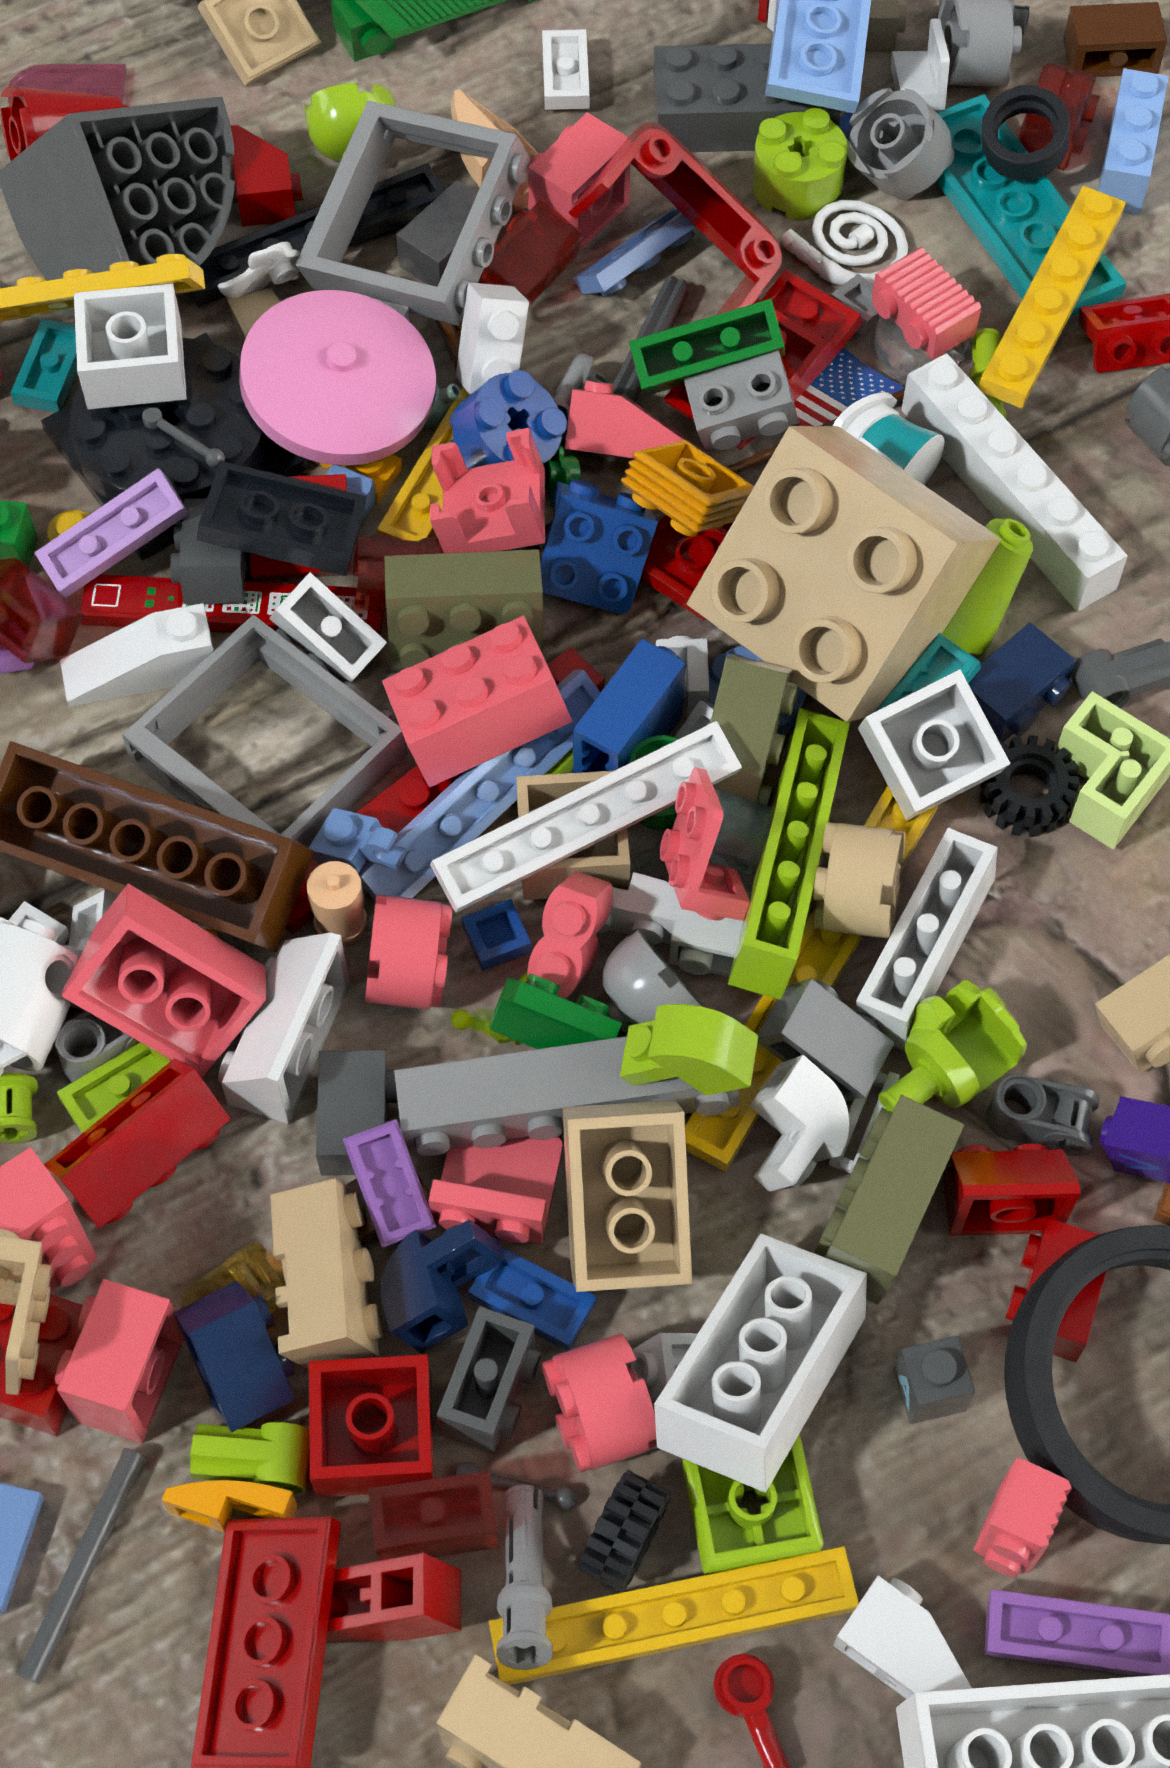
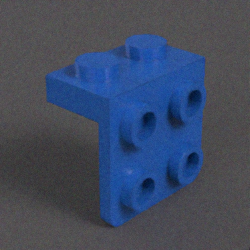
M571 479L570 485L557 482L551 500L555 513L540 560L543 593L619 614L627 613L631 609L657 527L658 520L653 510L638 505L632 499V494L620 492L618 498L599 494L600 487L587 481Z

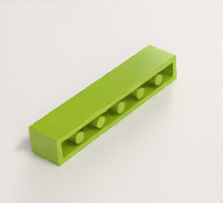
M799 709L784 751L749 894L750 904L742 923L728 985L779 1000L782 999L798 959L823 847L825 827L829 820L850 722L806 709Z

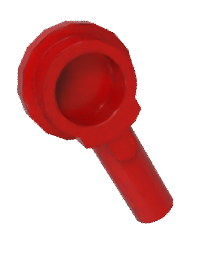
M738 1654L729 1657L721 1663L714 1675L713 1691L716 1701L731 1716L744 1718L764 1768H790L766 1709L772 1701L775 1687L770 1669L766 1663L753 1655Z

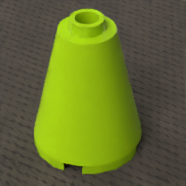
M997 518L984 526L1000 537L1001 541L942 633L944 637L967 653L976 654V659L981 658L990 648L1033 552L1030 532L1022 523L1015 519L1007 518L1004 520Z

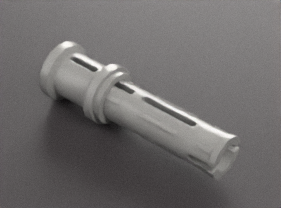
M525 1484L513 1486L505 1493L506 1581L505 1587L497 1598V1611L503 1617V1637L497 1643L496 1656L499 1662L506 1667L520 1670L536 1669L544 1666L551 1660L553 1654V1645L550 1639L546 1637V1617L551 1613L552 1598L547 1588L543 1586V1493L540 1489L534 1491V1486Z

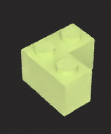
M1092 691L1063 727L1055 753L1064 747L1070 753L1067 763L1075 761L1078 767L1076 773L1088 780L1079 792L1069 822L1114 850L1169 778L1170 739Z

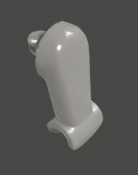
M579 354L572 360L553 396L558 409L566 417L567 426L572 389H583L585 381L607 383V379L602 373L591 369L593 357L587 354ZM566 427L565 432L562 434V438H563V437L565 436V434L567 433V427Z

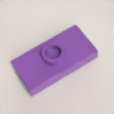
M397 1119L343 1139L346 1152L382 1248L402 1241L416 1229L423 1233L436 1228Z

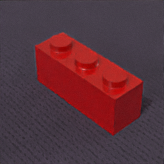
M174 1058L45 1163L44 1166L80 1215L100 1229L105 1224L114 1223L124 1217L132 1208V1201L149 1187H156L167 1181L175 1173L176 1165L192 1151H198L210 1145L218 1137L219 1129L230 1121L231 1118L197 1071Z

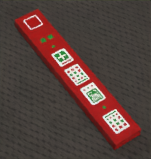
M100 574L84 585L79 617L82 625L126 627L154 612L196 604H183L181 584H173L171 578ZM246 582L244 603L204 604L210 632L234 633L252 615L276 632L279 627L269 618L299 584ZM326 586L376 633L382 636L386 599L385 589Z

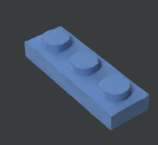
M674 206L573 277L581 294L599 292L602 296L613 294L627 284L625 277L634 270L641 272L661 260L659 253L668 246L670 248L680 246L694 237L693 229L696 226Z

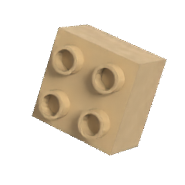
M789 426L686 604L764 662L793 669L791 682L798 684V687L840 718L850 722L865 718L874 713L938 633L942 634L1001 541V538L841 427Z

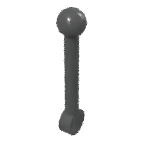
M148 408L143 412V423L147 428H160L204 456L209 466L217 468L220 461H225V455L222 450L206 447L165 421L159 409Z
M469 1461L461 1463L456 1470L457 1480L463 1487L470 1488L480 1483L508 1490L516 1485L534 1486V1491L537 1489L542 1491L543 1499L554 1501L557 1507L563 1510L572 1508L577 1501L576 1492L569 1486L552 1489L479 1471L478 1466Z

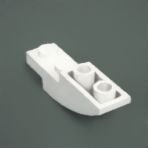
M633 872L628 890L612 887V909L606 923L597 933H604L610 930L632 935L635 931L639 930L652 944H659L661 942L671 944L669 964L678 965L682 970L695 975L714 973L727 977L730 976L743 923L742 920L726 917L719 921L710 920L694 911L683 910L680 907L674 887L670 886L669 882Z

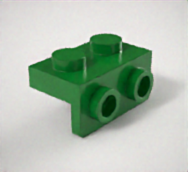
M529 973L526 983L507 978L489 1022V1029L535 1049H543L616 1038L622 1023L607 1017L610 1006L579 994L576 1003L557 996L560 985Z

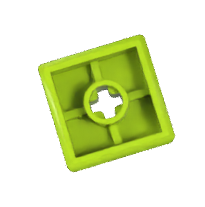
M800 1433L766 1493L686 1459H682V1468L702 1570L705 1575L821 1551L824 1542ZM753 1491L756 1500H766V1504L761 1506L759 1514L750 1515L747 1508L738 1507V1504L742 1503L744 1492Z

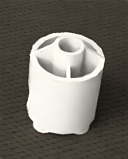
M0 917V1077L6 1066L25 1071H39L42 1069L72 1003L62 997V990L82 951L67 945L61 946L54 942L56 932L50 927L34 920L27 919L22 927H18Z

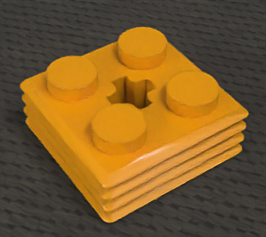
M686 440L633 452L635 460L629 461L631 468L625 470L627 477L621 479L623 486L633 492L632 499L634 502L646 509L660 510L672 518L670 525L676 531L691 537H695L699 532L707 529H722L724 524L734 522L754 488L752 484Z

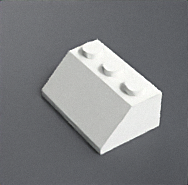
M331 932L285 940L278 957H270L265 965L266 1001L240 1031L242 1037L236 1051H228L220 1066L218 1081L222 1084L228 1105L285 1124L290 1123L317 1061L319 1051L323 1047L350 984L342 937Z

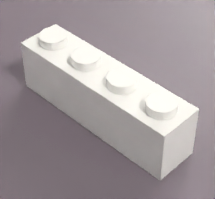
M947 828L856 1000V1012L866 1014L874 1019L880 1027L879 1031L895 1042L893 1046L904 1051L905 1042L909 1036L915 1016L916 1006L924 999L935 996L995 880L998 847Z

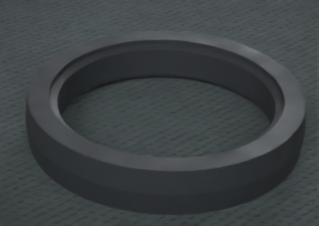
M1143 1225L1110 1231L1083 1241L1065 1252L1038 1277L1021 1301L1012 1322L1005 1353L1004 1382L1010 1419L1021 1448L1030 1463L1069 1480L1072 1489L1066 1496L1067 1501L1064 1505L1097 1528L1118 1537L1137 1542L1170 1544V1505L1147 1501L1127 1493L1103 1477L1086 1460L1071 1439L1063 1423L1056 1402L1052 1376L1054 1344L1060 1323L1073 1299L1091 1280L1104 1271L1126 1266H1150L1170 1271V1226Z

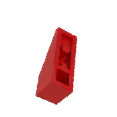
M419 1553L335 1569L326 1643L413 1640L461 1631V1570L426 1553Z

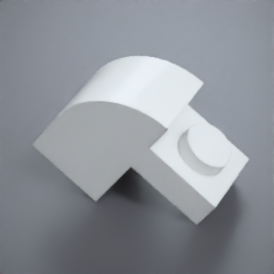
M802 1055L779 1063L750 1104L753 1110L782 1134L753 1176L769 1192L789 1186L797 1187L810 1176L816 1166V1162L841 1156L848 1140L850 1125L848 1108L841 1091L807 1057Z

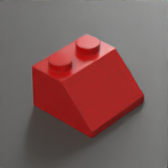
M1023 1144L1015 1147L1012 1151H990L989 1147L983 1145L965 1146L956 1152H952L943 1171L949 1236L1041 1234L1048 1218L1066 1224L1080 1196L1079 1181L1064 1150H1046V1147L1041 1144Z

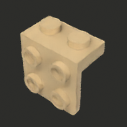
M0 1229V1303L16 1305L6 1352V1394L19 1395L22 1378L33 1380L40 1346L37 1343L40 1323H45L50 1300L51 1287H49L52 1265L42 1264V1242L20 1239L17 1234Z

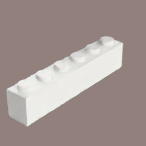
M946 353L910 372L907 375L902 412L912 423L941 434L944 437L943 459L996 519H1015L1028 529L1031 536L1030 540L1033 544L1031 560L1072 607L1079 612L1117 590L1128 555L954 360Z

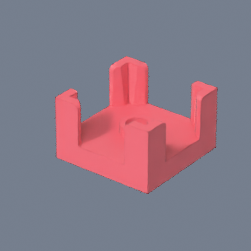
M530 428L506 433V440L514 460L467 469L457 443L450 442L432 446V466L443 490V511L438 503L430 504V522L444 553L504 551L545 543V468Z

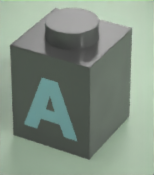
M958 1335L900 1350L893 1370L910 1425L966 1412L975 1394V1389Z

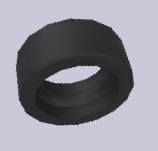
M1036 85L1017 86L998 95L990 102L982 118V150L988 164L999 175L1015 181H1033L1049 175L1062 163L1069 149L1070 116L1064 102L1052 91ZM1019 114H1036L1046 118L1052 124L1053 138L1043 149L1032 153H1016L1006 149L1000 143L998 132L1000 126L1011 117Z

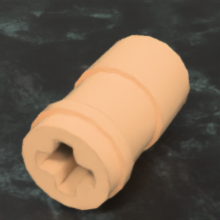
M330 861L319 865L311 872L307 880V894L310 908L314 915V928L317 934L331 932L341 935L343 947L351 946L362 937L367 926L361 879L357 871L347 863Z

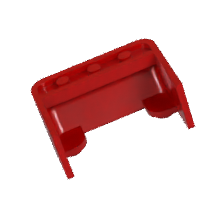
M655 122L642 124L627 138L568 213L576 219L613 185L629 163H631L746 275L716 315L753 304L781 266L782 253L773 233L668 129Z

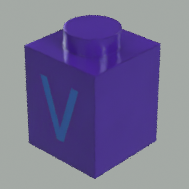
M1120 1096L1114 1115L1106 1117L1101 1130V1146L1105 1148L1114 1171L1170 1183V1106Z

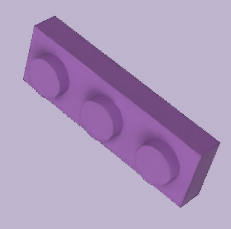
M991 1589L987 1600L984 1656L1132 1677L1170 1674V1614Z

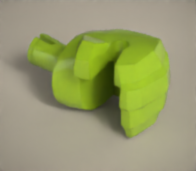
M965 979L946 994L944 1000L940 996H930L921 1001L916 1006L912 1027L905 1042V1053L913 1070L889 1089L879 1094L878 1099L882 1107L892 1112L902 1094L921 1104L935 1095L943 1104L955 1109L969 1102L1016 1066L1026 1052L1027 1043L1019 1030V1023L1008 1012L1006 1004L990 987L981 989Z

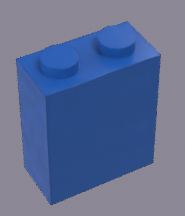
M641 638L574 727L573 773L615 771L629 763L631 752L638 743L652 736H669L683 717L686 662L681 660L671 649L664 646H655Z

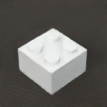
M173 283L74 293L77 372L87 409L187 399L182 325Z
M961 670L866 716L858 727L906 821L1000 774L1011 764Z

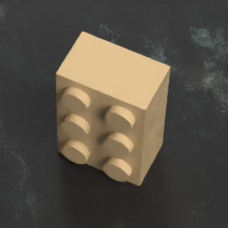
M676 1100L562 1107L571 1277L576 1292L692 1284L685 1118L681 1106Z

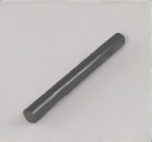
M124 1448L20 1667L18 1676L36 1684L41 1683L146 1457L141 1453Z

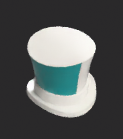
M876 393L864 397L850 405L836 419L833 426L841 427L923 485L929 480L941 459L945 444L944 437L900 417L899 413L893 409L897 400L890 393Z

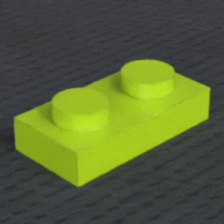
M139 1042L57 1091V1094L80 1132L83 1133L167 1065L170 1059Z

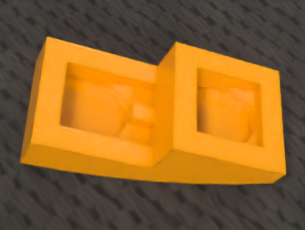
M216 1480L186 1483L166 1488L162 1497V1502L170 1515L225 1533L226 1520L231 1519L233 1511L258 1519L293 1518L298 1507L292 1491L246 1481Z

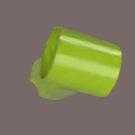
M270 1422L262 1424L261 1429L241 1427L231 1433L227 1426L197 1424L190 1451V1475L193 1479L246 1481L271 1485L292 1491L293 1495L303 1494L306 1490L310 1461L309 1428L293 1423Z

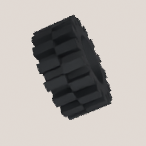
M1029 735L1027 744H1022L1020 736L1011 738L1009 747L1002 742L1000 745L1011 764L1000 774L982 782L980 785V803H986L985 814L988 818L998 814L995 825L1002 830L1007 823L1012 824L1011 834L1020 836L1023 827L1028 828L1029 837H1038L1041 826L1046 834L1055 830L1057 822L1060 825L1065 822L1073 806L1079 786V776H1075L1078 767L1075 761L1067 763L1070 753L1064 747L1057 753L1053 752L1056 742L1048 738L1044 746L1037 745L1038 736ZM1017 774L1034 775L1048 785L1049 792L1042 798H1026L1017 794L1010 787L1009 780Z
M629 1470L624 1472L620 1481L614 1487L611 1497L608 1498L604 1505L601 1516L597 1519L595 1529L587 1541V1547L582 1554L578 1569L608 1586L624 1592L627 1585L632 1581L635 1572H637L642 1558L647 1553L650 1542L659 1528L658 1525L665 1514L671 1492Z

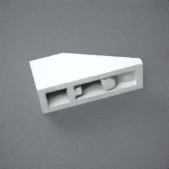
M204 603L151 613L61 659L60 663L68 707L175 687L214 651Z
M877 1576L837 1635L833 1646L906 1699L914 1692L972 1688L930 1612L920 1606L923 1601L920 1594L897 1578H892L888 1583L880 1576Z

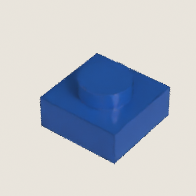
M512 899L461 917L463 930L482 971L532 953L531 941Z

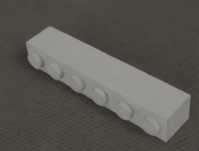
M627 1036L394 1070L401 1132L409 1154L418 1153L422 1156H437L446 1153L452 1147L466 1145L492 1148L503 1144L507 1139L528 1136L535 1140L555 1138L564 1131L562 1107L676 1100L683 1109L684 1114L697 1112L704 1116L717 1115L727 1111L729 1107L739 1106V1089L705 1096L678 1077L633 1086L619 1077Z

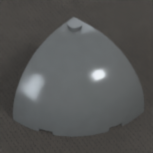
M223 97L70 113L0 170V186L17 232L34 264L47 281L62 279L64 272L74 269H87L93 273L110 271L109 266L117 262H136L139 266L157 263V257L166 254L185 255L186 258L198 266L206 260L225 228L231 210L235 181L230 180V158L235 155L234 142Z

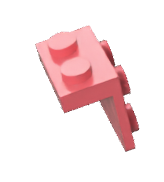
M694 767L689 781H683L679 786L675 802V810L678 814L673 829H666L660 844V859L665 862L669 873V885L674 887L681 909L694 911L710 920L719 921L726 917L744 921L750 900L730 851L714 848L723 820V809L707 770Z
M528 1136L507 1139L503 1144L492 1148H479L474 1145L450 1148L447 1151L441 1180L433 1179L428 1200L435 1224L447 1230L470 1219L488 1234L497 1236L501 1240L511 1243L530 1242L543 1245L563 1151L561 1139L557 1136L547 1140H535Z

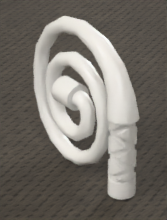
M839 200L826 204L815 215L811 229L816 245L826 256L821 255V252L812 245L810 246L807 241L792 229L786 231L780 240V244L784 248L795 254L799 260L807 264L814 272L819 273L820 278L840 286L857 274H860L874 285L877 272L854 273L842 268L838 264L855 267L869 265L879 260L888 247L887 231L880 222L887 226L896 238L898 250L896 258L892 263L906 256L909 249L904 230L894 218L881 208L857 200ZM842 210L862 212H850L837 216L831 222L829 236L836 245L848 250L854 248L861 249L874 238V233L877 236L878 244L873 251L864 255L853 256L843 254L832 248L825 240L822 232L824 220L831 214ZM844 224H860L858 228L849 234L848 239L840 234V228Z

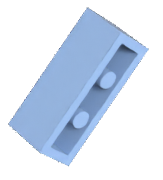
M1126 68L1123 69L1113 108L1098 191L1125 201L1123 213L1140 215L1151 177L1169 76Z

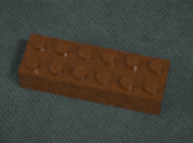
M12 741L9 742L0 766L1 853L117 895L123 891L127 884H130L191 922L277 952L315 851L293 839Z

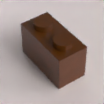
M1143 2L1070 6L1063 37L1071 78L1122 76L1124 68L1159 74L1167 44L1159 3Z

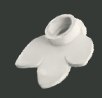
M280 242L267 249L253 252L248 258L249 268L243 274L217 286L220 292L229 299L239 298L245 294L260 291L270 282L274 284L285 283L294 278L299 272L295 264L300 252L294 250L289 242Z

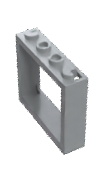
M367 101L295 265L312 288L319 290H342L366 295L374 299L407 306L409 313L460 326L464 315L468 282L478 283L483 269L490 265L494 255L495 241L501 227L506 225L510 219L512 202L519 185L523 184L527 179L525 171L530 158L517 134ZM395 138L492 160L437 287L341 263Z
M254 615L122 734L130 761L177 799L293 839L308 848L333 807L350 811L407 756L405 738L400 726L393 722L391 712L388 710L380 712L367 702L364 694L356 685L349 681L342 683L329 673L327 666L318 656L311 652L304 654L292 645L290 638L281 628L275 632ZM259 660L371 746L360 759L281 834L277 833L168 746L174 738Z

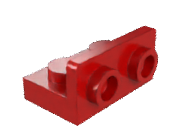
M1170 294L1079 307V325L1094 343L1093 368L1097 373L1170 363Z

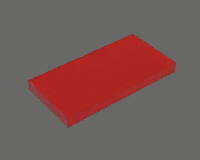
M332 1517L226 1520L191 1768H311L341 1529L340 1521Z

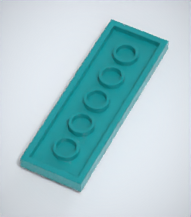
M985 94L937 112L949 127L955 154L952 164L944 169L936 182L1015 291L1023 299L1069 213L1070 207L1046 176L1033 181H1015L999 175L988 164L982 150V118L990 101ZM1004 122L998 132L1000 143L1006 149L1016 153H1028L1006 122ZM1104 252L1097 262L1070 317L1079 314V307L1106 303L1124 295L1127 283Z

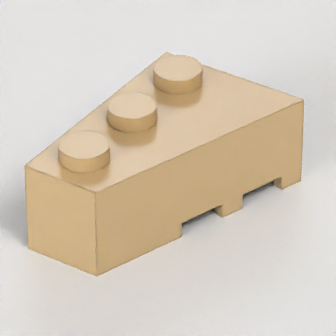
M337 1178L270 1194L273 1256L276 1261H282L285 1286L275 1288L276 1305L279 1309L288 1307L289 1334L278 1337V1353L308 1370L309 1361L380 1357L377 1339L383 1338L384 1327L378 1306L375 1303L371 1304L368 1282L374 1281V1267L368 1249L366 1247L362 1248L358 1236L357 1227L365 1225L364 1208L358 1193H351V1189Z
M476 1654L436 1722L441 1742L449 1748L445 1758L459 1768L641 1767L640 1761L576 1719L569 1721L540 1704L539 1702L542 1697L527 1687H522L521 1691H518L489 1674L488 1671L492 1664Z

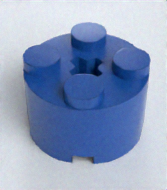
M514 370L511 373H503L490 378L456 406L450 418V425L453 424L454 438L450 442L457 443L467 469L514 460L506 440V433L530 428L542 463L544 464L556 453L562 434L566 430L567 421L563 412L558 409L552 396L543 386L533 380L528 372Z

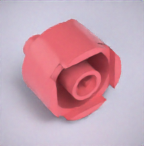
M376 894L364 1003L430 1010V1007H441L442 991L445 987L448 955H446V947L451 927V905L441 904V901Z
M621 1333L554 1355L551 1360L541 1363L542 1373L549 1393L552 1397L557 1396L562 1413L555 1415L561 1440L565 1449L571 1448L574 1461L580 1473L586 1470L593 1471L657 1448L655 1441V1412L644 1378L638 1379L633 1368L627 1369L626 1363L635 1361L636 1357L627 1339Z

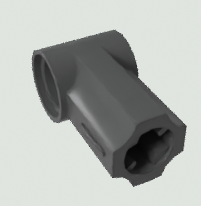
M1160 638L1112 655L1107 649L1093 650L1075 661L1071 679L1084 701L1093 691L1121 709L1133 696L1170 684V641L1164 642Z

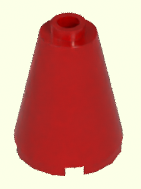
M17 86L6 87L2 91L1 97H9V107L0 108L3 136L10 161L16 158L67 114L129 106L127 104L122 105L121 100L117 96Z

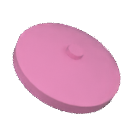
M318 290L301 293L280 301L262 314L254 323L244 341L241 352L239 384L242 398L251 417L258 427L275 443L300 457L332 465H358L374 462L396 453L411 442L421 431L431 411L436 389V371L433 357L424 338L410 321L398 311L366 295L342 290Z

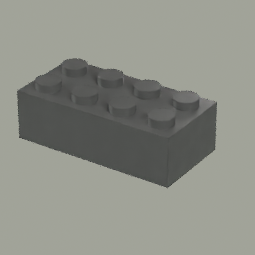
M772 44L654 46L653 99L655 123L661 124L668 129L690 152L755 151L759 127L765 119L775 118L785 113L805 112L810 108H820L825 110L829 114L830 120L839 127L841 111L766 96L765 90Z

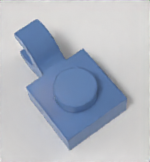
M334 807L309 847L315 851L313 858L316 862L324 864L330 861H340L352 866L357 873L361 871L367 860L390 869H398L408 852L404 847L393 845L398 837L397 833L382 827L377 818Z

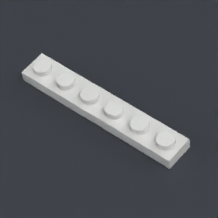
M715 721L432 860L430 866L452 908L457 913L674 805L680 784L683 781H689L694 767L706 769L712 785L738 773L742 766L718 722Z

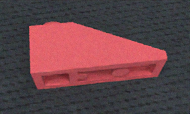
M585 381V389H572L565 449L634 458L633 452L686 440L714 459V456L626 395L614 394L615 384Z

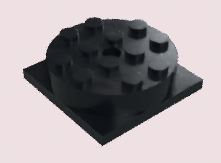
M206 332L194 339L182 338L186 400L87 409L80 385L72 404L41 420L44 432L101 507L158 468L166 475L183 503L185 499L208 498L218 467L213 468L209 466L204 456L160 428H147L143 423L142 414L148 408L159 409L165 421L206 447L222 450L225 455L224 462L293 477L309 469L308 459L284 449L258 427L248 412L242 398L239 384L241 359L228 350L215 345ZM174 525L135 550L142 561L174 544Z

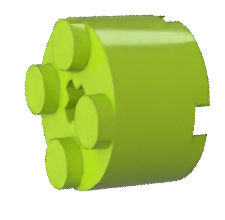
M810 108L805 112L785 113L775 118L765 119L760 124L755 143L752 188L758 202L770 212H772V207L786 212L785 218L794 220L815 218V215L826 204L835 202L837 197L841 195L848 145L844 133L830 120V116L825 110Z

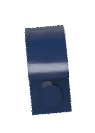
M470 1219L460 1225L447 1229L442 1236L433 1241L417 1229L406 1236L387 1261L381 1280V1301L389 1332L420 1353H423L469 1326L458 1287L505 1260L500 1242Z

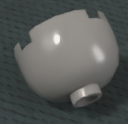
M639 930L635 931L630 937L627 936L609 955L603 969V986L611 1000L607 1004L610 1006L608 1015L622 1023L620 1029L624 1032L631 1025L655 1020L656 1009L659 1005L689 1004L705 1007L678 973L676 974L665 961V957Z

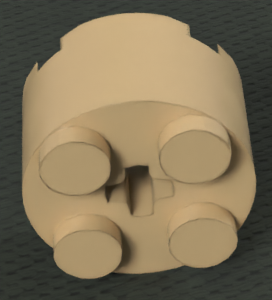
M826 823L823 839V854H827L825 867L817 868L814 884V900H818L815 913V928L869 937L890 938V934H892L901 888L899 877L900 865L903 866L905 832L845 823Z

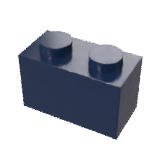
M1031 622L982 662L981 669L968 683L1000 744L1013 734L1022 736L1036 721L1038 712L1047 704L1052 707L1059 704L1069 693L1073 685L1069 680L1076 659Z
M236 1280L173 1312L213 1409L231 1433L295 1399L287 1380L288 1377L295 1374L290 1359L278 1353V1343L272 1344L267 1329L275 1324L271 1312L260 1294L251 1297Z

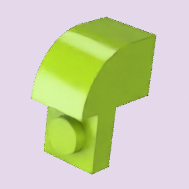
M689 1004L659 1005L656 1009L655 1020L629 1026L619 1077L633 1086L678 1077L705 1096L747 1088L751 1086L758 1035L734 1018L710 1008Z

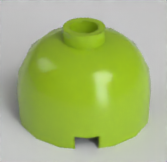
M344 83L329 86L310 96L311 106L306 103L304 105L305 121L309 137L320 154L340 163L367 101L395 106V99L391 91L372 84L373 93L358 91V83Z

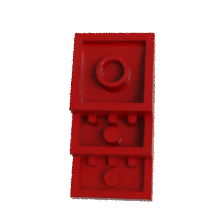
M785 269L761 301L772 299L785 346V355L781 356L786 371L793 401H795L832 362L863 322L861 314ZM756 299L753 304L761 301L759 299ZM682 385L672 388L664 397L665 403L694 421L686 386ZM757 436L741 440L735 448L742 450Z

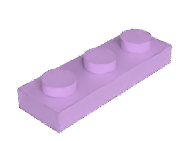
M158 468L34 553L58 592L66 598L190 513L166 475Z

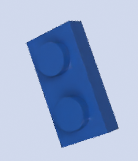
M501 1246L505 1260L476 1277L468 1291L469 1300L486 1309L535 1326V1335L565 1351L571 1350L597 1304V1296L587 1291L576 1292L574 1284Z

